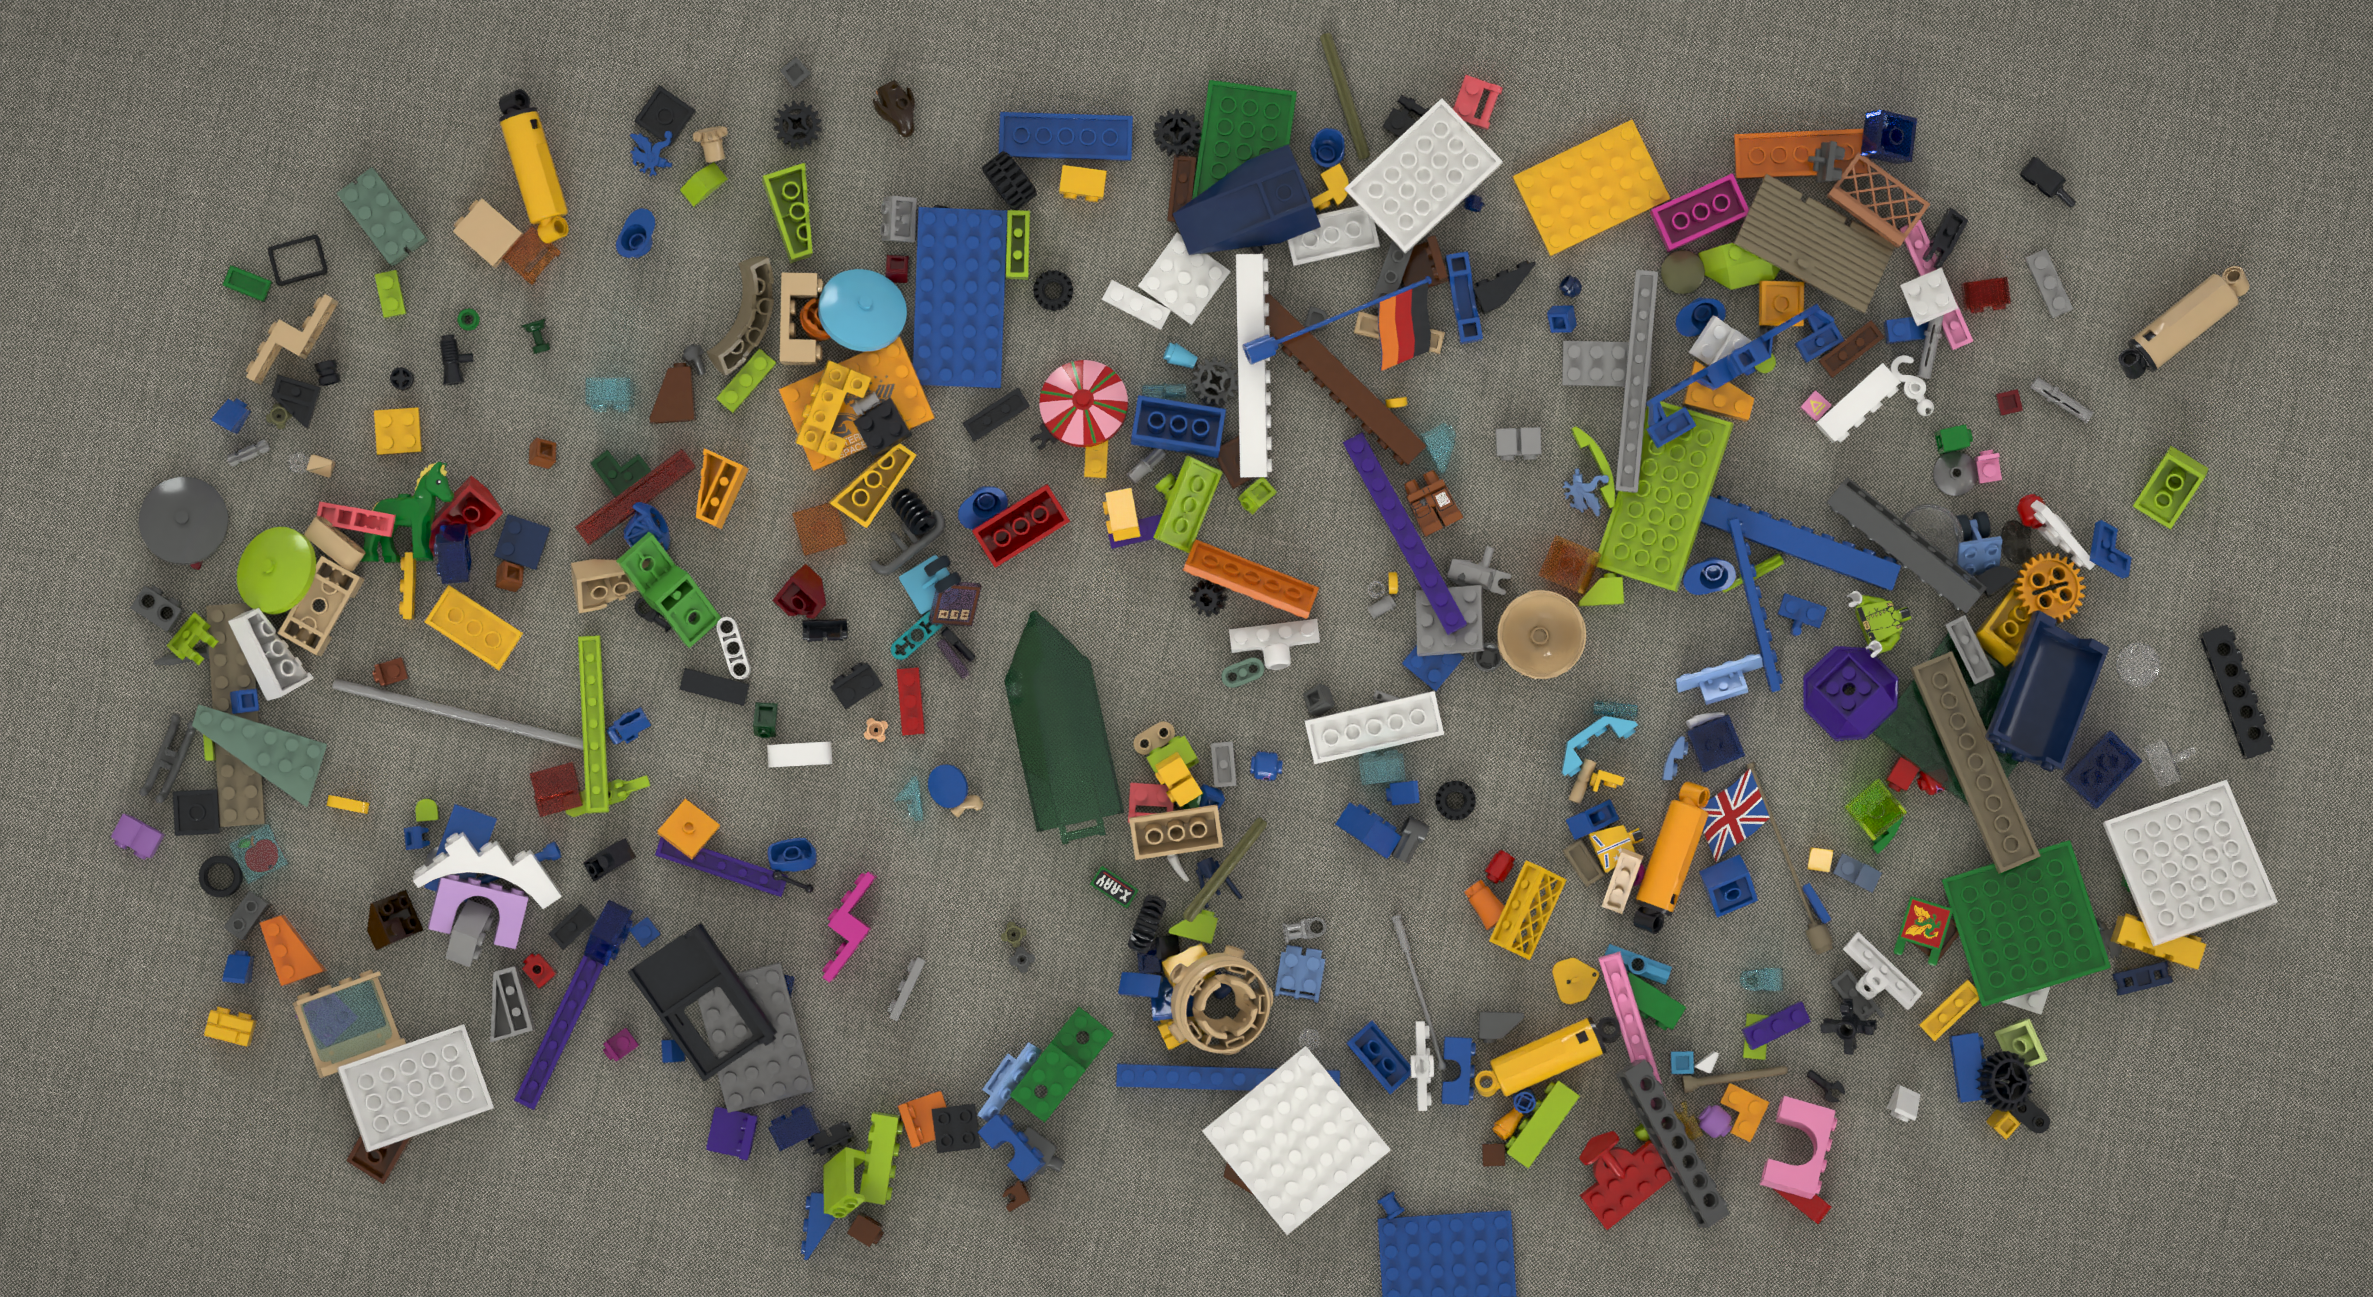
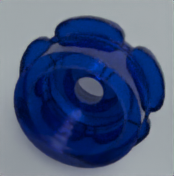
M1469 195V198L1466 197L1464 199V208L1473 212H1481L1482 206L1484 207L1485 203L1481 202V197Z

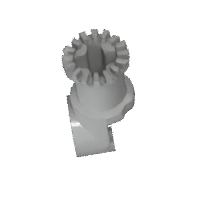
M1320 917L1303 919L1299 923L1288 925L1282 923L1285 943L1298 938L1305 940L1320 937L1325 933L1327 924ZM1313 921H1320L1323 924V930L1320 933L1311 931L1310 925ZM1300 930L1298 932L1290 933V931Z

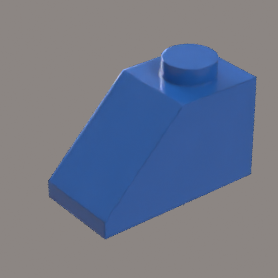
M1913 317L1886 320L1883 322L1886 344L1925 339L1926 335H1924V332L1927 330L1929 322L1917 326Z
M237 398L234 401L228 399L211 420L227 430L238 434L251 411L246 409L248 404Z
M1418 781L1390 783V788H1386L1387 802L1391 801V806L1420 803Z
M1611 799L1566 819V822L1576 840L1619 820V817Z
M235 950V954H229L222 982L252 983L254 956H248L249 951Z

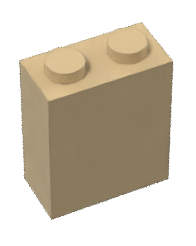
M484 199L476 200L469 207V214L465 218L463 216L460 217L454 224L455 229L453 232L496 268L524 237V234Z

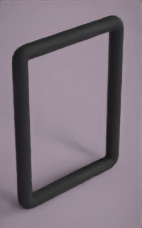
M317 235L303 237L268 248L275 280L279 286L323 275L328 271L320 239ZM315 239L323 270L280 281L272 251Z

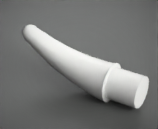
M1712 712L1696 715L1687 720L1686 724L1691 729L1707 721L1724 717L1725 713Z
M1178 854L1167 855V859L1173 869L1185 882H1188L1189 878L1180 864Z

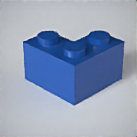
M1349 802L1335 825L1388 859L1402 837L1395 832L1397 828L1387 821L1383 824L1384 819L1374 812L1372 815H1369L1370 810L1362 804H1359L1357 807Z

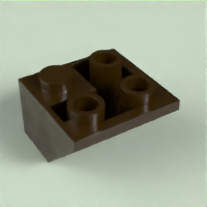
M406 890L370 904L367 932L376 951L423 931V927Z

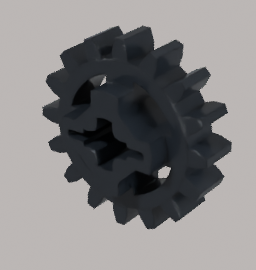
M792 101L791 107L784 104L786 110L784 112L778 110L781 116L780 118H774V121L779 123V125L774 127L775 131H780L777 135L778 139L784 137L783 144L787 145L790 142L792 149L796 147V144H799L801 149L804 148V143L811 146L810 140L812 138L818 140L815 133L822 131L820 127H817V124L822 123V120L815 118L819 115V112H811L813 106L810 104L806 108L804 101H801L800 105ZM793 111H801L800 114L797 115L790 114ZM809 116L812 118L813 122L812 129H810V127H808L807 120L809 119ZM791 120L796 122L802 120L801 124L804 129L796 128L795 130ZM784 121H786L789 125L787 133L784 132ZM804 134L806 136L802 139H795L797 135Z
M1178 109L1175 110V114L1167 111L1166 118L1160 115L1161 123L1155 122L1157 130L1153 131L1154 137H1157L1155 144L1160 145V151L1167 150V156L1174 152L1177 158H1179L1181 152L1187 156L1188 149L1195 151L1194 144H1200L1198 137L1201 136V130L1198 129L1200 123L1199 121L1194 122L1195 116L1191 115L1188 117L1186 110L1179 114ZM1177 127L1179 128V131H1180V132H1179V135H1178V140H1176V135H1175V133H1176V131H1177Z

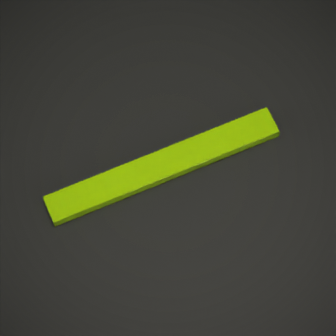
M601 636L578 637L586 813L609 812Z

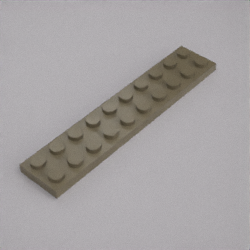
M246 603L206 606L207 623L211 625L208 633L219 641L214 648L209 646L212 707L215 710L259 723V711L233 714L230 692L257 689L256 677L228 622L238 615L252 610V608ZM215 743L220 827L266 824L263 776Z
M1951 651L1910 668L1998 874L2040 857L2001 763L1993 749L1994 747L1985 737L1987 731L1953 652Z

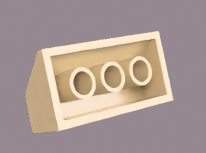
M1217 805L1129 818L1135 860L1223 847Z

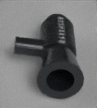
M454 335L441 336L439 343L442 365H444L443 386L463 384L465 381L459 363L473 362V353L459 354L457 339L454 338Z

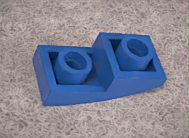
M1122 972L1118 994L1160 999L1163 977L1152 974Z

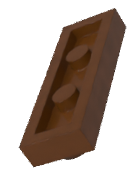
M1174 155L1167 222L1176 223L1173 213L1192 200L1196 157L1179 156L1177 158Z
M1870 320L1818 362L1832 379L1885 337Z

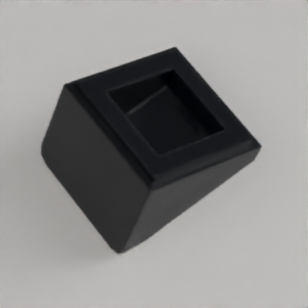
M1177 935L1156 937L1158 960L1180 954Z

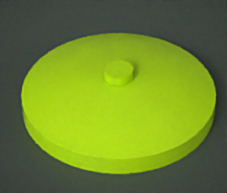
M288 527L270 528L257 535L244 550L237 569V586L244 602L253 609L259 608L264 614H280L296 606L305 597L314 580L316 556L312 544L303 534Z

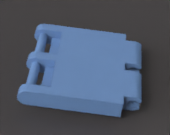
M1287 945L1286 952H1281L1274 996H1279V994L1293 996L1297 1000L1305 998L1318 1003L1325 959L1321 958L1322 950L1307 948L1306 955L1304 956L1301 955L1302 947ZM1280 988L1295 990V992L1280 990ZM1300 991L1315 993V996L1300 993Z

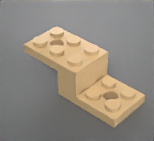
M324 294L323 298L319 297L313 308L316 310L312 317L308 316L302 327L305 328L303 332L280 319L277 323L274 322L268 331L270 334L266 342L263 341L257 350V353H259L255 361L252 360L246 369L248 373L246 377L261 385L282 347L306 360L339 302Z

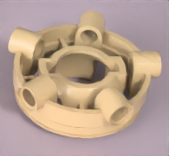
M1226 945L1224 953L1206 955L1188 967L1180 963L1173 968L1169 979L1175 983L1171 998V1013L1174 1023L1168 1029L1179 1043L1187 1039L1194 1046L1202 1050L1232 1055L1253 1042L1262 1032L1273 1005V992L1271 988H1268L1266 981L1256 967L1243 959L1244 950ZM1221 967L1228 971L1245 975L1243 979L1230 974L1215 975L1207 980L1202 978L1207 973ZM1256 978L1259 988L1252 989L1249 984ZM1221 983L1229 985L1234 991L1235 1005L1240 1008L1234 1019L1228 1016L1212 1019L1207 1017L1202 1011L1205 1010L1206 1001L1210 994L1220 988ZM1190 995L1194 997V1018L1199 1027L1205 1032L1203 1035L1186 1016L1187 1002ZM1214 1037L1218 1038L1220 1044L1210 1045L1209 1042Z

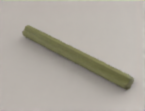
M1322 34L1320 40L1358 158L1360 160L1370 157V152L1332 34Z
M1260 817L1255 820L1184 911L1183 917L1187 921L1192 922L1263 832L1267 826L1265 820Z

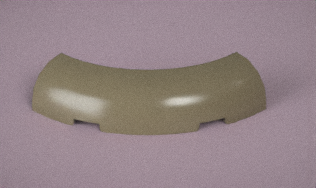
M766 256L753 257L738 263L743 285L739 313L727 335L717 345L707 351L709 359L723 375L734 371L746 361V357L752 349L759 345L769 325L774 299L772 298L774 277L769 258Z

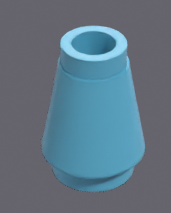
M1169 343L1163 356L1167 363L1191 369L1195 366L1198 358L1177 343Z

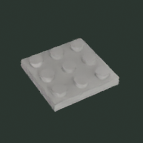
M1481 585L1448 588L1467 623V626L1450 635L1446 634L1424 591L1416 590L1418 656L1484 651L1483 587Z

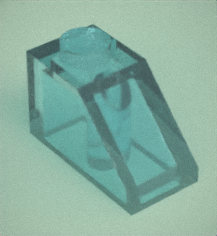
M1446 423L1421 434V438L1440 475L1446 472L1455 445L1454 438L1457 437L1452 426L1447 427Z

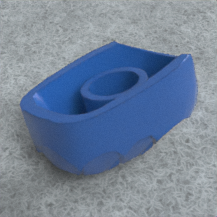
M806 838L787 839L773 843L768 847V860L772 870L782 872L808 870L817 861L816 850Z

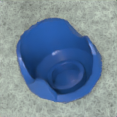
M1325 128L1315 134L1310 145V152L1314 161L1327 168L1336 166L1343 160L1345 144L1344 137L1340 131Z

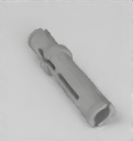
M1944 315L1930 320L1928 328L1924 332L1926 337L1917 374L1918 377L1931 379L1938 340L1942 337L1940 331Z
M2039 376L2035 378L2030 386L2031 389L2046 397V401L2049 403L2051 401L2084 423H2087L2094 411L2089 410L2061 392L2059 387L2056 385L2053 387L2039 378Z

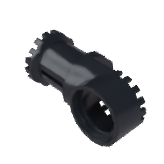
M643 597L639 598L635 603V612L650 623L655 622L663 627L665 632L668 633L671 626L668 622L659 618V616L664 618L662 614L653 608L646 614L639 611V603L646 601Z

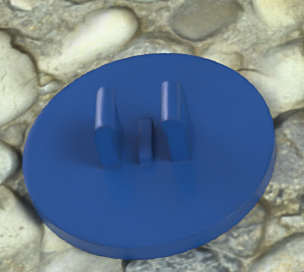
M943 764L933 769L930 773L928 789L931 797L937 804L945 808H954L965 801L968 794V784L964 774L957 767Z

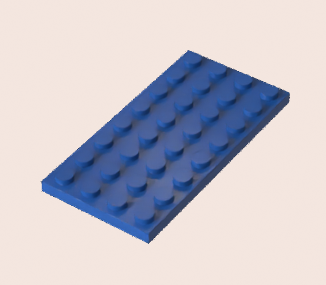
M918 208L913 367L921 385L1001 388L1007 210Z

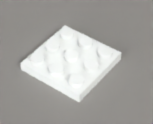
M1176 233L1138 287L1192 326L1231 271L1206 253L1189 255L1182 236Z

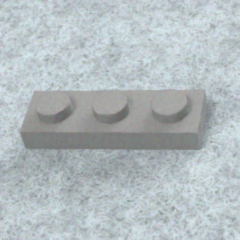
M2044 249L2026 257L2025 261L2051 318L2053 319L2073 310L2047 250Z
M1964 615L1945 624L1974 684L1996 675L1967 616Z
M917 957L916 961L911 960L906 970L910 974L907 980L902 979L897 989L900 995L897 1001L892 1000L888 1008V1012L891 1013L889 1018L895 1021L899 1020L925 965V959Z

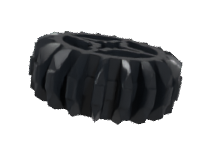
M1150 894L1145 897L1128 941V948L1137 953L1146 954L1149 952L1167 905L1166 901L1161 899V897Z
M2003 1051L1989 1055L1987 1061L1981 1063L1983 1069L1977 1070L1981 1076L1975 1080L1980 1082V1086L1976 1089L1982 1090L1980 1097L1986 1099L1985 1104L1991 1105V1108L1994 1110L2005 1112L2007 1110L2014 1111L2017 1107L2023 1106V1102L2029 1100L2027 1094L2032 1093L2029 1086L2034 1084V1082L2030 1081V1077L2033 1074L2027 1071L2030 1065H2024V1058L2019 1057L2016 1053Z

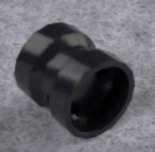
M336 359L314 364L315 370L321 375L318 379L319 386H328L341 382L340 375L335 373L337 368Z

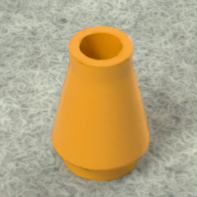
M1514 1107L1494 1123L1495 1126L1492 1130L1504 1141L1508 1137L1511 1138L1519 1122L1524 1117L1523 1113L1518 1112Z

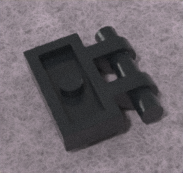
M1403 95L1397 101L1405 106L1402 112L1393 108L1382 128L1397 137L1402 136L1417 122L1407 116L1410 110L1421 117L1430 110L1415 103L1416 100L1410 97L1408 99Z

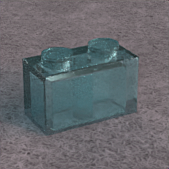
M1398 750L1384 751V756H1376L1375 752L1362 754L1363 758L1358 759L1361 785L1406 780L1403 753L1398 754Z

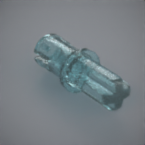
M1163 382L1162 385L1142 386V396L1163 397L1165 400L1171 397L1186 398V384H1166V382Z
M1594 700L1593 715H1608L1615 718L1616 715L1636 717L1638 714L1637 705L1617 703V700L1614 702Z

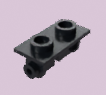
M847 619L802 620L803 641L807 640L808 643L823 641V637H827V641H843V639H848Z
M841 1121L829 1127L832 1134L830 1137H828L825 1130L811 1135L808 1143L811 1148L814 1146L816 1148L813 1151V1155L819 1153L822 1156L832 1151L831 1147L838 1143L840 1147L852 1141L851 1137L855 1133L849 1134L848 1130L851 1129L849 1122Z

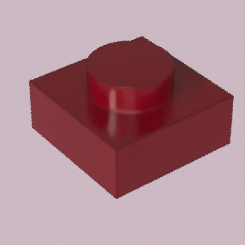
M2018 389L1995 394L2000 416L2023 411Z

